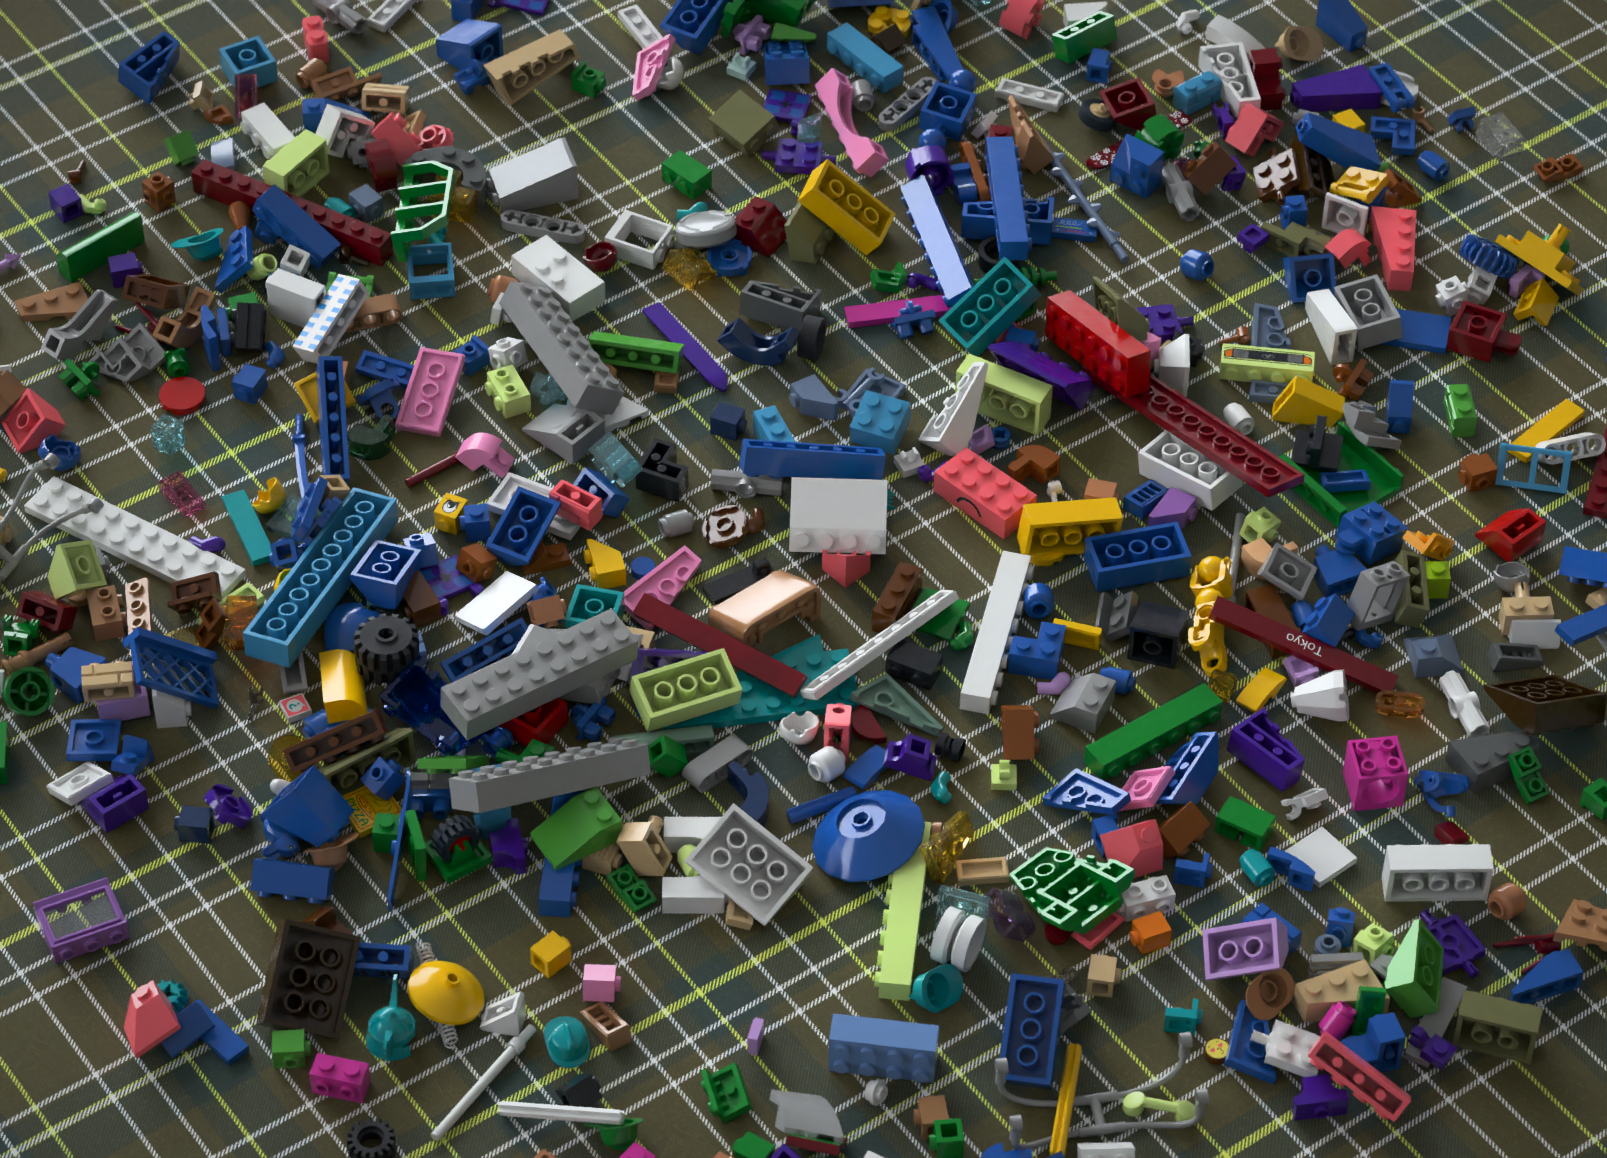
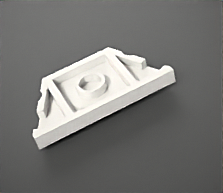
M622 397L613 415L592 411L605 420V433L611 432L617 427L629 425L630 420L640 416L644 419L648 416L647 408L625 397ZM568 399L567 406H574Z

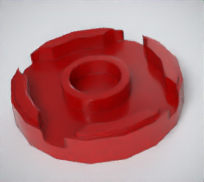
M176 377L162 385L159 390V401L162 408L167 412L169 410L175 415H188L199 410L200 405L205 403V388L195 378Z

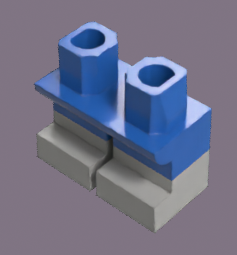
M426 772L410 773L412 779L410 810L415 809L418 820L423 818L424 812H433V816L436 819H447L448 813L452 812L449 778H452L453 774H450V772L430 774L429 793L428 774Z

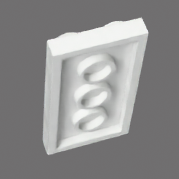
M508 472L486 504L489 511L502 515L518 486L548 498L553 488ZM555 515L547 532L572 540L581 526Z

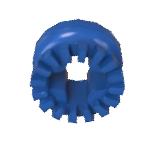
M1005 427L993 428L992 434L995 445L992 448H999V450L1007 448L1010 443V431Z

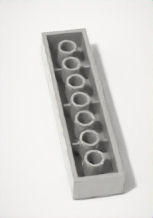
M511 281L499 304L574 407L613 415L625 392L620 387L619 381L609 372V368L600 360V356L591 348L589 341L582 336L580 329L574 325L570 316L562 309L560 302L553 297L551 290L542 285L539 287L533 286L525 281H521V283Z
M611 608L441 687V708L465 739L469 740L636 661L638 640Z
M622 737L610 738L606 744H602V742L588 743L587 748L581 749V747L566 748L565 753L560 754L559 751L547 752L543 758L529 756L523 758L524 762L517 763V761L502 762V767L497 768L493 765L480 767L479 772L475 773L473 770L460 771L457 777L449 778L452 809L475 813L487 812L650 775L648 744L637 743L636 739L623 741Z

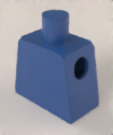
M1322 545L1315 551L1317 557L1314 559V566L1317 567L1314 578L1323 597L1327 598L1334 594L1342 596L1353 592L1360 572L1367 570V568L1352 554L1347 555L1337 549L1330 551L1327 545Z
M75 647L69 648L61 657L55 653H50L45 660V665L50 668V676L54 686L77 704L84 700L81 666L92 663L107 664L106 658Z

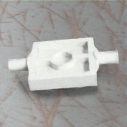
M1279 1020L1275 1021L1272 1032L1269 1035L1256 1030L1253 1031L1250 1040L1265 1045V1063L1302 1077L1317 1076L1319 1069L1310 1062L1311 1058L1308 1057V1053L1320 1038L1319 1035Z

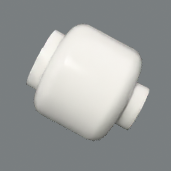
M826 746L812 754L808 764V771L811 777L816 781L828 783L840 776L845 771V756L840 750L832 746Z

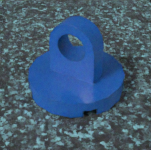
M394 377L391 378V381L385 379L367 388L364 391L366 395L363 397L361 394H358L355 400L359 407L370 404L375 415L382 422H392L399 413V407L392 392L400 384ZM383 405H391L394 413L391 416H384L380 410Z

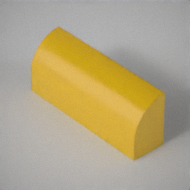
M342 649L319 653L323 701L328 723L351 720L367 713L364 675H360L357 671L355 654Z

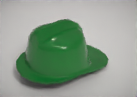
M624 1117L622 1125L582 1122V1124L598 1128L604 1145L614 1150H627L636 1142L637 1124L642 1123L643 1119Z

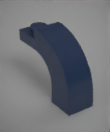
M738 318L725 326L717 341L728 352L741 360L757 365L771 366L784 361L788 352L796 345L795 339L800 332L793 326L779 335L764 336L752 330L741 318Z
M734 761L727 765L728 782L745 799V802L739 808L761 826L765 827L769 814V791L766 781L759 772L751 776L746 768H742Z

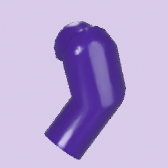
M911 273L907 276L906 285L911 289H915L917 285L934 291L938 290L937 279L918 273Z
M947 461L942 462L936 469L930 470L929 465L920 466L918 468L919 478L924 482L934 481V472Z
M192 536L189 539V542L199 549L211 553L222 551L226 546L225 541L218 536L204 540Z

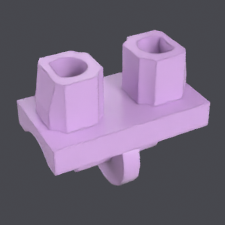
M756 15L749 24H737L734 28L735 40L741 44L739 53L746 55L749 50L758 52L762 46V38L768 40L772 36L771 25L764 24L762 16Z

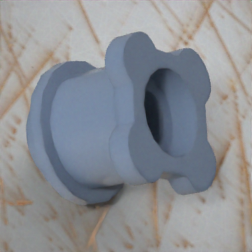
M1321 935L1316 939L1314 952L1316 954L1339 953L1341 942L1334 935Z

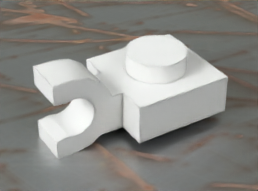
M1312 788L1293 796V799L1282 800L1281 804L1282 806L1292 805V812L1285 816L1287 820H1293L1299 817L1302 807H1306L1307 810L1314 809L1321 805V801L1329 797L1326 789Z

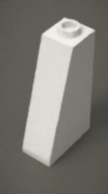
M1329 289L1307 292L1305 310L1330 364L1352 362L1357 336L1356 325Z

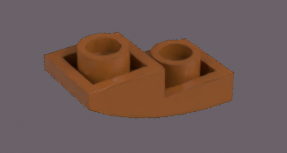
M1573 153L1556 161L1553 157H1550L1533 166V170L1544 183L1565 180L1584 172L1583 165Z

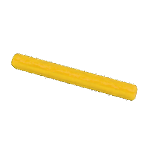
M1070 1043L1067 1046L1050 1145V1156L1060 1151L1065 1156L1082 1054L1081 1045Z

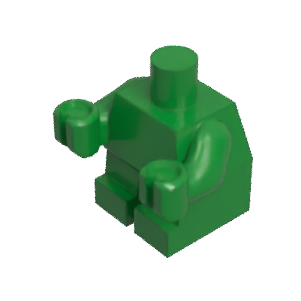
M5 615L2 619L4 624V655L16 656L20 650H31L34 640L39 636L40 620L37 619L35 621V619H32L30 622L24 621L23 623L14 622L11 625L13 617Z

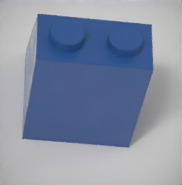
M465 19L436 38L437 56L460 71L468 67V62L473 58L478 61L485 58L488 63L504 56L502 25Z
M312 766L285 786L261 815L265 819L319 847L326 841L331 844L340 836L341 833L339 831L343 830L351 822L349 817L355 810L315 766Z

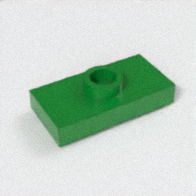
M1359 986L1355 1005V1020L1350 1030L1352 1036L1366 1034L1369 1018L1383 1014L1387 993L1385 988Z

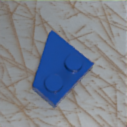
M336 496L331 501L326 498L318 509L322 513L317 520L314 518L310 530L301 541L309 546L337 510L342 500Z

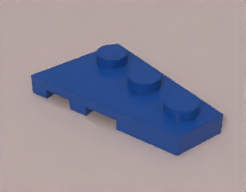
M321 476L314 484L312 482L309 483L304 492L305 496L298 504L296 517L292 523L293 531L291 538L298 542L310 530L327 486L328 480Z

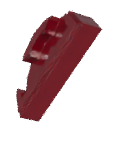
M859 705L852 713L851 728L853 733L860 740L874 741V744L886 743L887 737L870 709Z

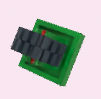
M455 815L453 820L450 818L446 819L447 823L438 825L440 829H435L433 832L435 835L431 836V840L425 842L426 856L447 884L492 863L491 854L479 840L481 839L479 830L464 815H460V817Z

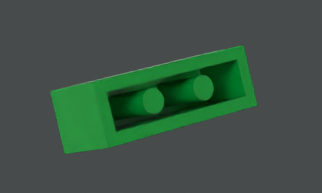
M1098 11L1052 34L1055 58L1065 63H1073L1078 58L1091 54L1093 48L1098 49L1108 46L1110 42L1117 39L1114 15L1103 11Z

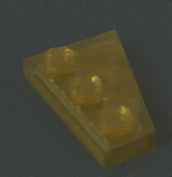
M958 811L944 824L943 830L940 833L935 832L931 836L929 843H923L919 846L934 883H944L948 874L951 873L955 861L961 856L964 847L973 836L974 826L968 812Z

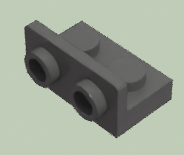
M1134 591L1120 595L1115 599L1107 592H1103L1100 595L1095 627L1102 628V636L1109 642L1130 633V625L1136 614L1139 597Z

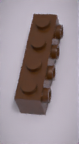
M376 708L289 746L282 751L292 773L300 770L302 775L317 762L323 760L324 764L338 759L337 754L346 750L347 754L361 749L360 744L369 740L370 744L384 739L383 734L388 731V728L379 708Z

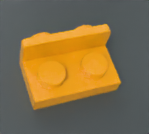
M1407 530L1402 537L1423 555L1443 561L1452 553L1453 546L1456 543L1454 540L1435 532L1432 535L1428 534L1426 536L1420 531L1414 533Z

